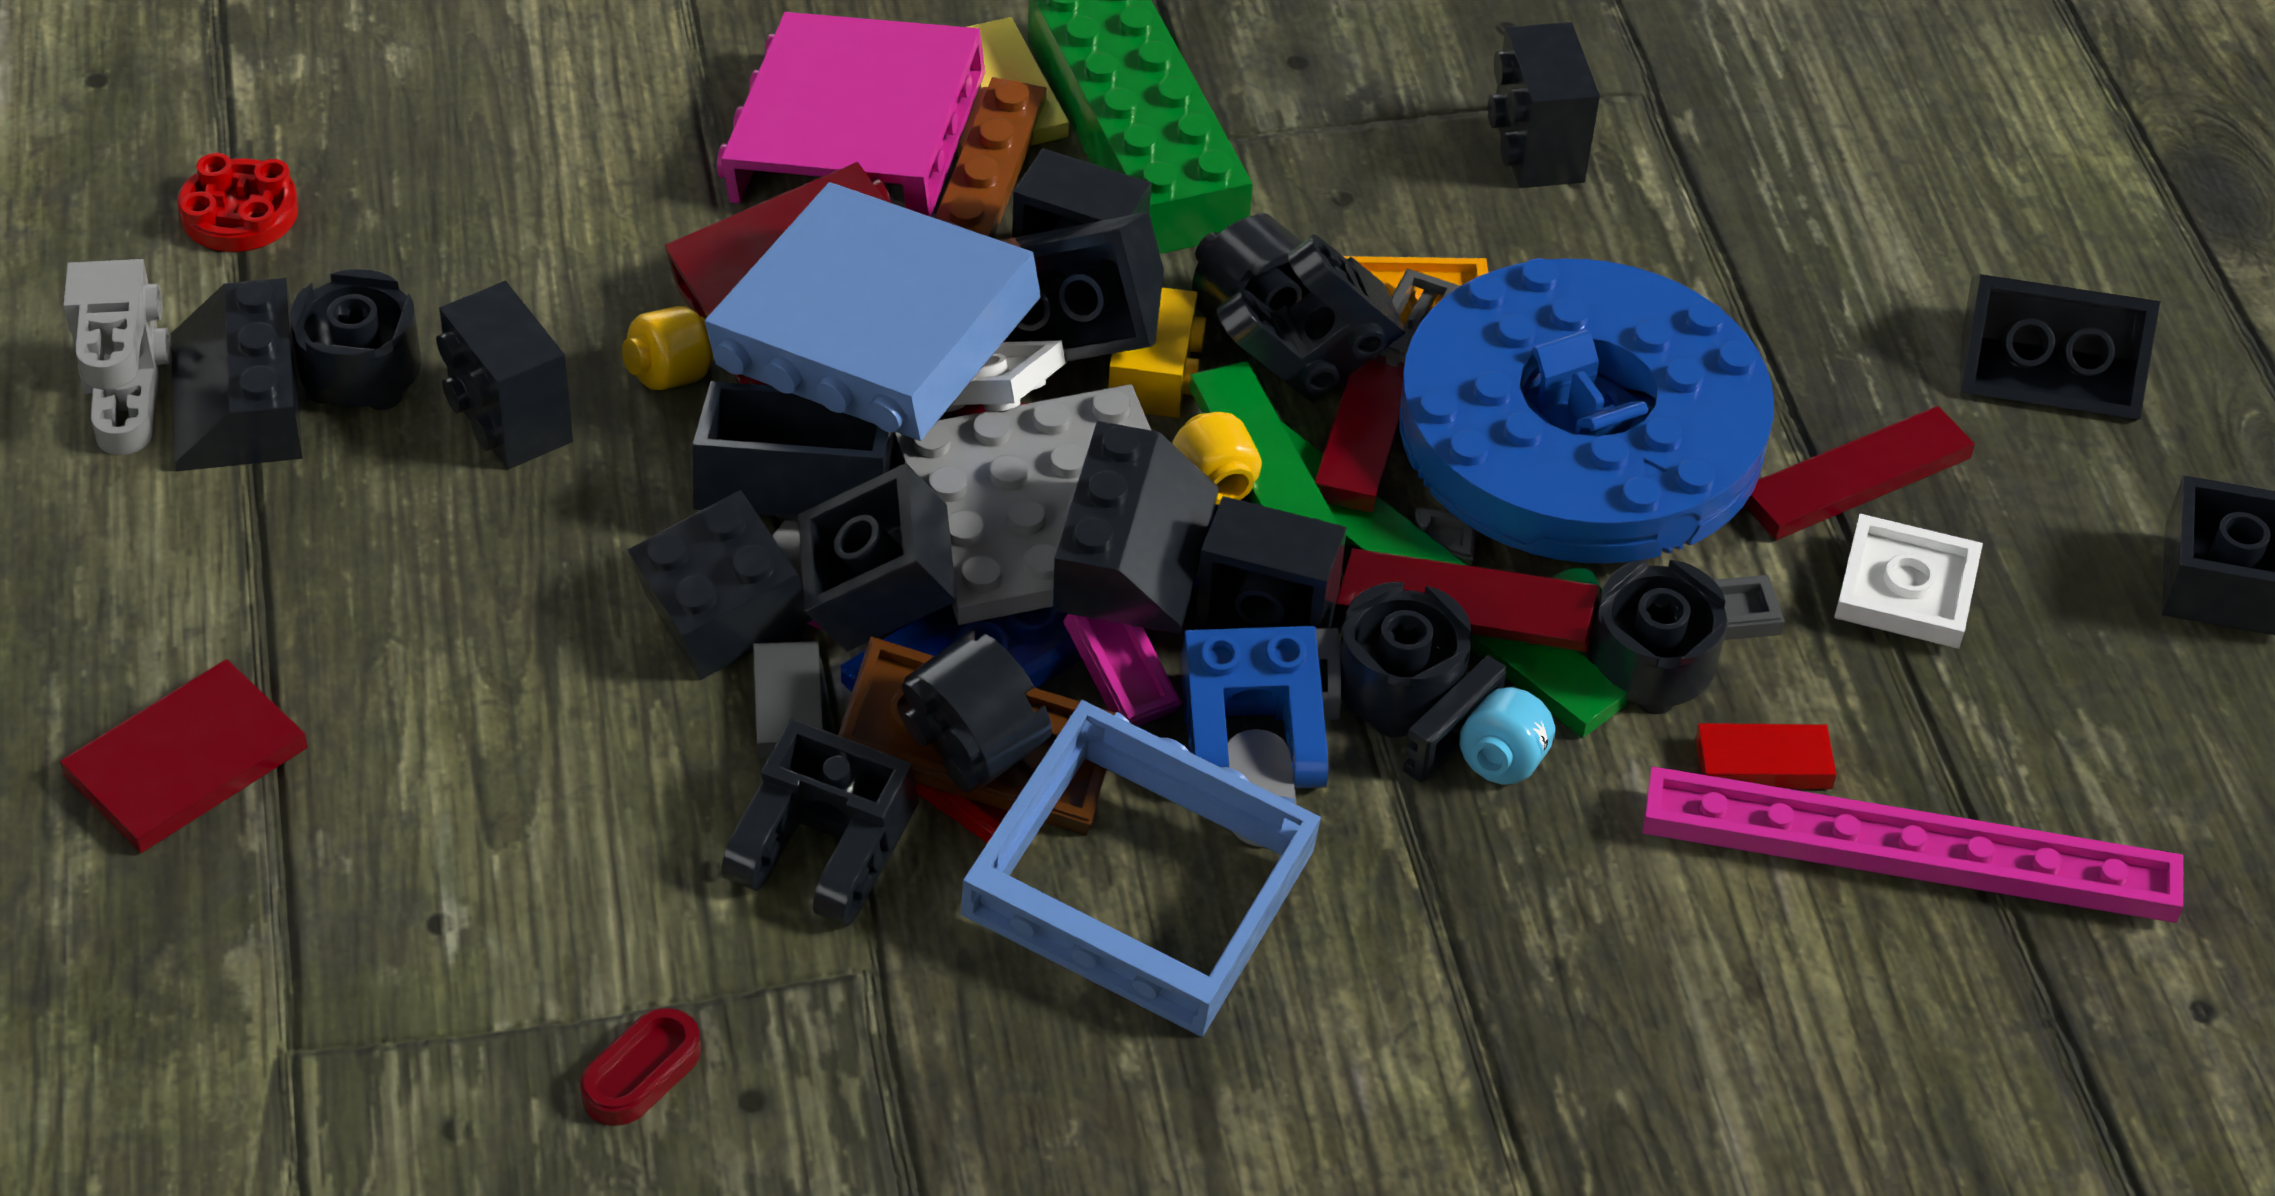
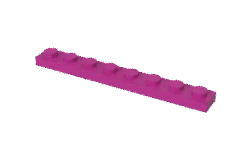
M1651 767L1642 834L2177 923L2183 909V854Z

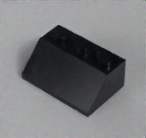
M1149 212L1000 240L1033 252L1041 296L1003 342L1062 340L1065 362L1147 348L1155 344L1164 268Z
M1983 274L1973 276L1971 278L1962 332L1959 392L2141 420L2161 301Z
M286 278L224 283L171 333L174 460L176 472L303 459L298 371L289 319L291 303Z
M1102 421L1096 422L1054 558L1053 611L1170 633H1181L1200 564L1201 549L1207 537L1216 506L1219 487L1160 432Z

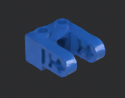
M1316 627L1185 630L1180 674L1184 722L1187 725L1189 752L1218 767H1229L1225 717L1274 715L1275 721L1284 720L1285 741L1291 753L1294 788H1326L1328 781V749Z

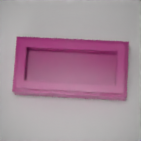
M1067 614L1063 622L1109 711L1120 713L1131 724L1138 727L1175 713L1182 702L1143 627Z

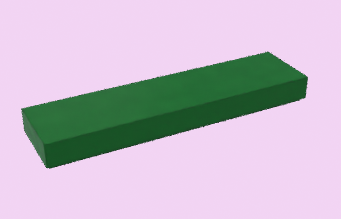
M1244 361L1190 374L1189 390L1201 412L1211 413L1217 411L1231 413L1244 423L1262 460L1260 475L1247 495L1250 503L1339 525L1249 363Z

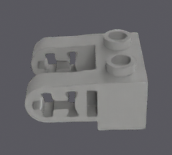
M144 259L70 262L67 264L64 310L69 331L73 338L84 394L93 393L91 421L96 442L103 451L113 455H128L138 452L152 438L154 410L159 391L160 365L170 364L171 362L168 328H158L156 322L162 318V300L159 284L148 283ZM118 411H128L129 418L126 419L125 426L119 427Z

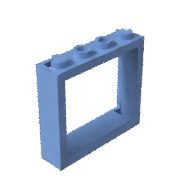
M1081 700L964 878L960 915L1203 1038L1312 855L1321 817L1296 805L1295 799L1291 797H1279L1249 782L1243 774L1235 769L1218 767L1190 753L1185 746L1176 740L1159 738L1131 724L1118 712L1112 715ZM1085 759L1281 855L1209 976L1010 876Z

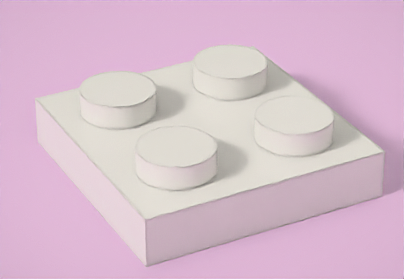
M1062 340L1003 342L944 413L961 409L969 404H983L984 410L996 412L1017 407L1020 405L1022 397L1031 390L1044 386L1046 384L1045 379L1066 364Z
M1859 514L1834 618L1959 649L1965 632L1983 543Z

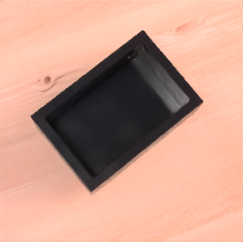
M711 381L692 444L693 510H703L741 490L757 514L774 515L788 521L798 520V514L893 470L895 461L894 432L884 431L873 423L843 412H833L822 404L793 393L780 392L773 386Z

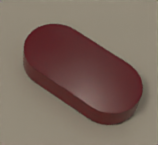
M673 1008L655 1009L639 1017L584 1069L580 1079L582 1104L586 1113L595 1121L611 1126L629 1124L641 1118L697 1064L701 1054L699 1028L695 1020L687 1013Z

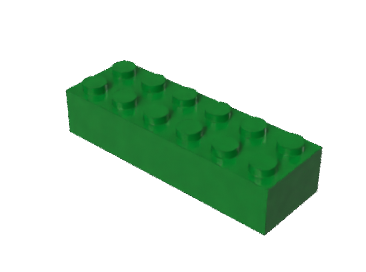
M1029 0L1028 43L1090 163L1151 182L1150 218L1160 254L1198 246L1199 242L1209 233H1221L1231 224L1250 217L1253 183L1152 0Z

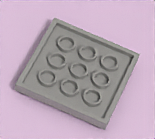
M1132 384L1018 405L1005 411H986L938 420L921 441L894 432V447L900 464L907 463L947 504L957 602L952 603L951 606L958 625L1053 606L1054 558L1096 422L1102 421L1151 430ZM1199 564V568H1198V571H1197L1196 578L1199 577L1200 564Z

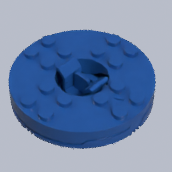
M1536 258L1525 263L1507 266L1478 276L1449 293L1429 311L1414 333L1406 354L1399 407V428L1404 450L1412 468L1418 471V478L1424 480L1423 485L1430 488V493L1440 504L1468 526L1507 546L1534 555L1579 563H1622L1659 557L1661 552L1672 553V548L1681 550L1683 549V544L1693 545L1716 532L1737 514L1753 493L1761 475L1774 416V396L1767 367L1751 339L1721 307L1699 293L1669 278L1633 266L1591 259L1564 258L1546 260Z

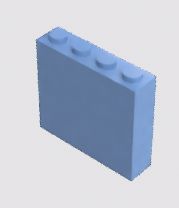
M829 182L705 319V325L715 364L727 372L736 375L742 374L771 385L780 392L793 393L822 404L833 412H843L873 423L884 431L897 432L921 441L1041 296L1032 251Z

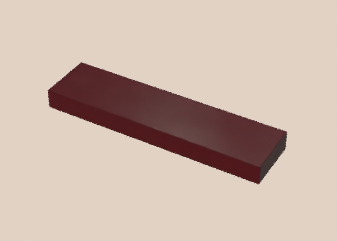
M1377 355L1375 360H1369L1349 375L1315 480L1326 503L1373 513L1399 428V407L1405 363L1400 362L1398 367L1386 364L1387 357Z
M1935 406L1759 479L1753 493L1744 506L1776 541L1971 459L1975 443L1939 406Z
M1352 548L1336 604L1340 614L1346 615L1351 601L1360 593L1373 586L1387 582H1404L1403 590L1422 593L1425 592V586H1429L1445 592L1461 605L1470 620L1471 634L1587 652L1601 592L1599 585Z

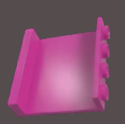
M784 12L775 34H769L766 40L765 58L760 70L755 69L752 72L747 100L744 106H739L736 109L733 132L728 144L723 143L719 148L717 172L720 178H725L729 202L741 204L754 171L823 177L858 162L871 181L880 179L884 183L902 184L906 208L932 217L985 75L980 28Z

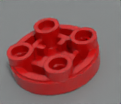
M211 153L200 158L196 164L197 172L184 183L177 199L180 222L185 233L193 241L204 247L224 252L249 251L275 242L291 229L299 211L296 187L290 177L289 167L285 162L279 159H267L264 161L248 158L230 159L229 156L223 153Z

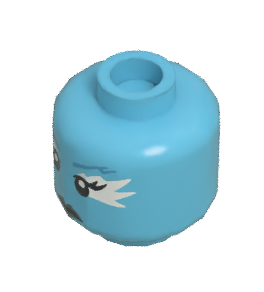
M1514 687L1498 688L1489 693L1467 718L1460 731L1459 746L1464 760L1474 772L1484 779L1501 785L1517 784L1532 775L1554 743L1555 724L1551 712L1544 703L1528 691Z

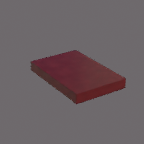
M225 659L60 760L63 776L140 853H143L307 749L308 746L305 732L228 659Z

